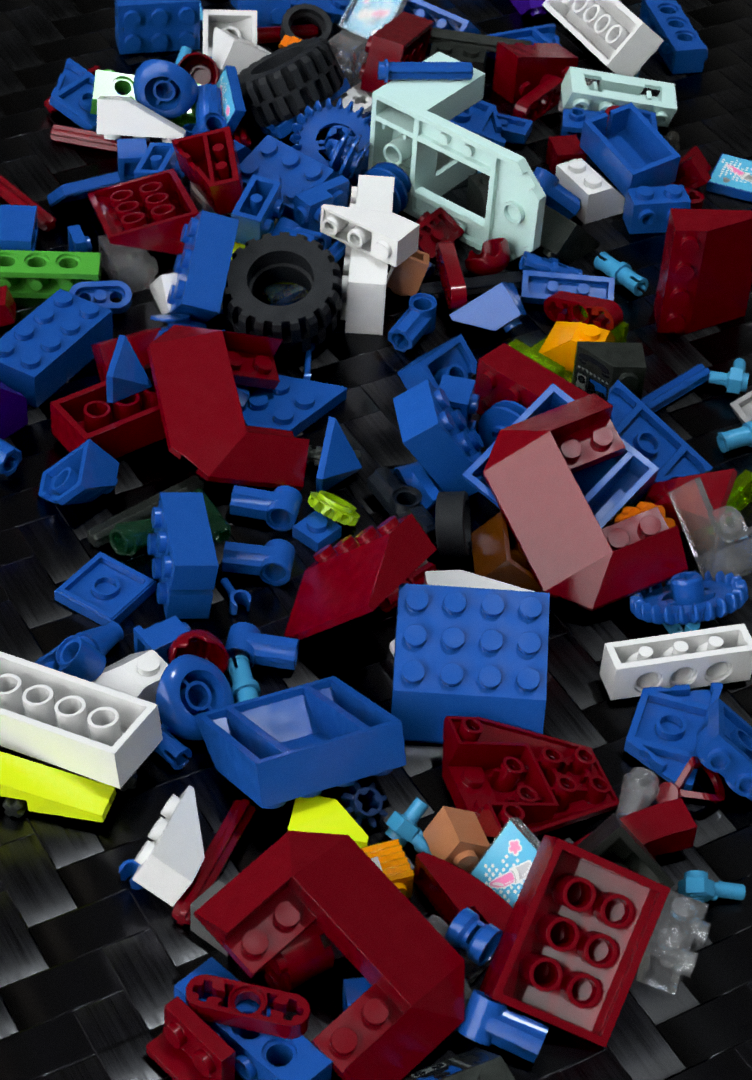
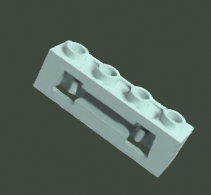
M572 66L569 67L561 83L563 108L567 109L582 108L589 111L606 110L610 106H623L632 102L636 108L655 112L657 126L668 127L678 110L675 84ZM585 78L600 80L599 85L597 86V82L593 81L588 86L586 85ZM644 88L660 90L657 97L652 96L651 91H646V95L640 94Z

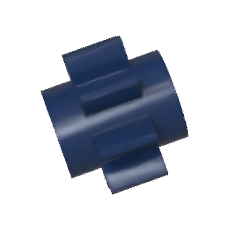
M357 782L349 787V793L344 792L338 798L339 803L344 805V809L360 827L364 825L367 832H371L376 827V821H382L388 815L382 809L383 802L387 799V796L380 795L375 789V783L373 782L368 787L363 788Z

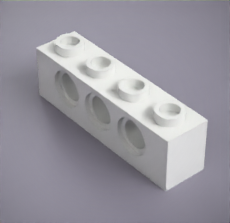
M743 623L609 642L604 644L599 675L610 700L641 696L643 688L661 686L663 688H671L675 685L689 684L692 689L711 686V683L716 682L726 684L750 680L752 674V638Z

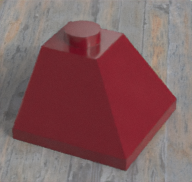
M733 468L656 482L648 489L644 502L663 506L665 517L674 519L675 526L678 525L680 533L718 524L723 516L737 471Z

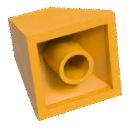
M556 321L538 352L536 361L573 372L577 341L615 342L616 338L611 331L599 328L596 325Z

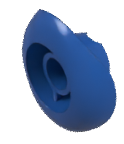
M160 59L146 60L138 67L134 75L133 88L136 101L168 120L175 119L188 112L197 100L199 91L196 81L185 69L175 63Z
M192 654L181 655L168 664L161 676L156 694V704H158L160 720L170 728L171 733L186 740H204L196 722V714L235 704L230 684L223 672L209 660Z

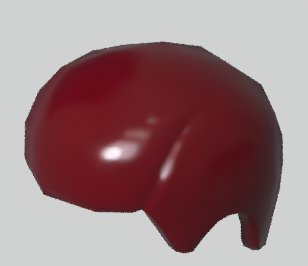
M201 52L187 54L178 63L180 67L185 69L194 78L196 83L201 85H216L219 79L220 72L216 62Z
M506 238L485 241L482 244L480 254H475L473 250H470L468 259L464 260L466 269L476 276L501 273L510 262L508 241Z
M191 630L179 635L172 642L168 650V664L181 655L192 654L209 660L223 674L228 669L229 654L217 636L207 630Z

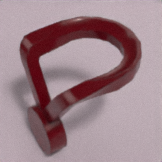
M693 756L687 762L675 783L663 782L657 787L655 793L658 803L681 797L718 803L725 800L726 796L719 774L707 769L699 761L698 756ZM701 768L710 777L715 794L682 790V787L693 769Z

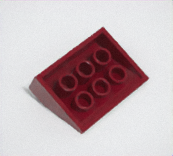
M174 168L87 192L109 243L115 245L181 254L185 244L180 242L183 226L185 223L189 224L191 217L194 218L199 213Z
M671 208L653 309L658 333H691L745 316L752 284V210Z
M411 513L400 519H397L395 515L391 516L378 525L376 529L371 525L357 534L355 538L352 535H348L340 540L334 548L331 544H328L313 555L316 561L304 572L283 637L301 640L376 609L437 550L413 514Z
M544 835L479 991L484 992V995L606 1048L671 888L564 840Z

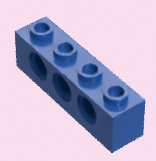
M642 0L639 18L664 40L659 46L658 52L671 73L703 72L704 61L708 58V49L700 39L698 32L694 30L689 18L682 11L681 5L676 0Z
M211 957L174 985V998L178 996L186 1004V986L191 979L199 975L207 974L236 981L239 980ZM204 993V996L199 998V1000L207 1001V998L212 996V994ZM225 996V1004H222V1007H228L227 996ZM248 999L238 1002L235 1006L238 1011L246 1014L254 1013L260 1008L257 1002ZM267 1006V1017H271L272 1008ZM203 1020L235 1051V1070L244 1080L332 1079L333 1061L303 1035L294 1039H286ZM275 1064H282V1065H285V1066H274V1065H275Z

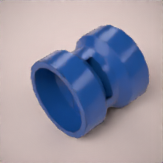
M466 907L458 913L445 934V939L454 949L466 951L468 959L481 966L490 959L497 949L503 931L491 923H483L480 921L479 914Z

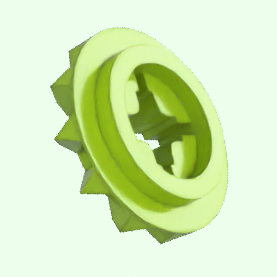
M322 490L310 493L307 501L310 507L334 522L337 521L343 525L355 526L360 519V515L356 512V507L346 500Z

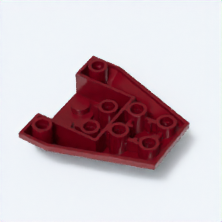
M446 716L444 720L442 777L456 808L475 812L485 835L488 837H499L511 821L525 838H532L616 810L620 805L591 747L481 717Z

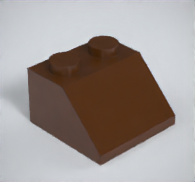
M502 511L471 533L475 574L531 591L542 592Z

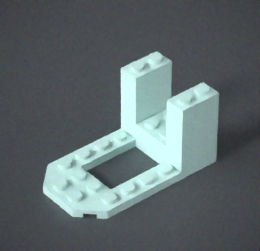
M437 52L423 62L461 61L444 53ZM473 68L471 80H392L372 92L371 145L369 147L368 170L377 163L389 162L405 171L412 186L410 192L407 193L408 203L403 212L419 219L426 211L432 214L439 207H442L465 231L459 240L482 251V244L485 241L506 238L510 250V262L522 256L525 251L533 252L540 246L546 194L525 157L449 121L483 99L486 73ZM476 170L490 176L485 218L441 196L469 178V175L475 174Z

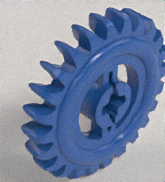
M327 98L323 108L320 101L317 100L314 104V111L310 106H306L304 110L305 115L298 114V123L292 125V131L295 133L291 134L289 138L295 144L292 148L329 167L330 161L326 160L320 153H324L329 157L336 143L349 128L352 131L347 141V146L359 134L362 137L356 152L359 153L370 142L369 124L371 122V115L366 118L361 117L364 107L353 112V101L346 108H343L342 98H339L336 106L333 107L331 99ZM332 127L329 129L325 140L316 141L319 132L325 128ZM369 148L356 172L347 178L353 186H358L359 175H364L368 171Z
M695 570L694 572H681L665 581L664 587L660 583L631 595L630 611L638 619L658 625L663 623L665 625H687L691 622L696 624L702 621H711L716 617L722 618L727 613H733L741 608L749 598L748 586L741 576H734L732 572L724 575L723 571L717 572L715 581H713L710 570L705 572L704 580L700 573Z

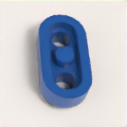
M118 280L79 282L73 285L69 291L76 296L88 299L93 303L112 310V314L124 313L130 308L132 303L130 287ZM119 298L121 299V301L118 303H114L111 301V299Z

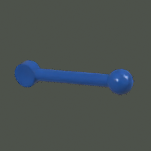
M311 343V349L305 353L303 376L305 380H310L311 358L312 351L316 347L315 343Z

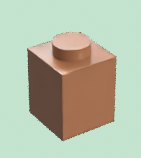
M417 250L399 266H391L387 276V287L391 288L393 293L403 297L417 294L429 267L430 254Z
M443 806L422 832L433 856L443 859L468 873L472 872L491 847L475 812Z

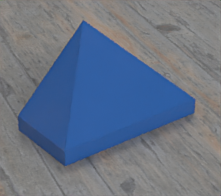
M119 335L106 374L107 403H116L153 386L126 335Z
M334 417L328 418L316 476V492L320 490L327 491L362 469L357 456L337 419Z

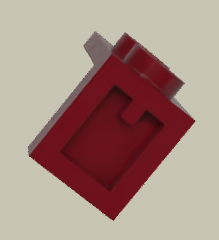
M697 146L692 147L680 158L676 181L673 184L697 189L711 179L708 174L711 166Z

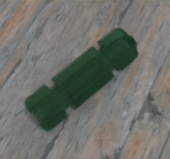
M200 488L190 491L203 493L213 539L217 542H221L223 539L228 540L231 536V527L223 519L222 514L213 502L208 499L209 497L205 491Z

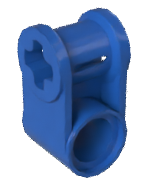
M71 635L46 655L38 658L35 663L92 682L104 671L106 657L79 636Z

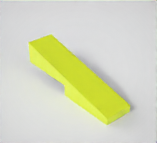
M0 751V797L26 800L30 812L104 822L117 794L115 787Z

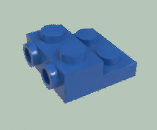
M341 175L295 194L294 222L302 228L320 232L321 206L328 204L348 207L350 180ZM325 235L326 238L328 239V240H327V248H328V247L331 246V239H332V237Z
M718 698L708 707V726L697 734V756L707 769L722 775L732 791L752 801V726Z

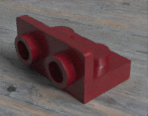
M439 207L432 214L426 211L416 221V223L420 224L418 250L430 254V262L436 258L437 242L455 243L465 233L442 207Z
M178 996L164 1006V1032L146 1045V1053L173 1080H235V1051Z

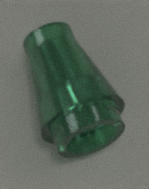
M151 518L117 523L109 533V541L113 550L121 556H132L146 546L148 534L154 533Z

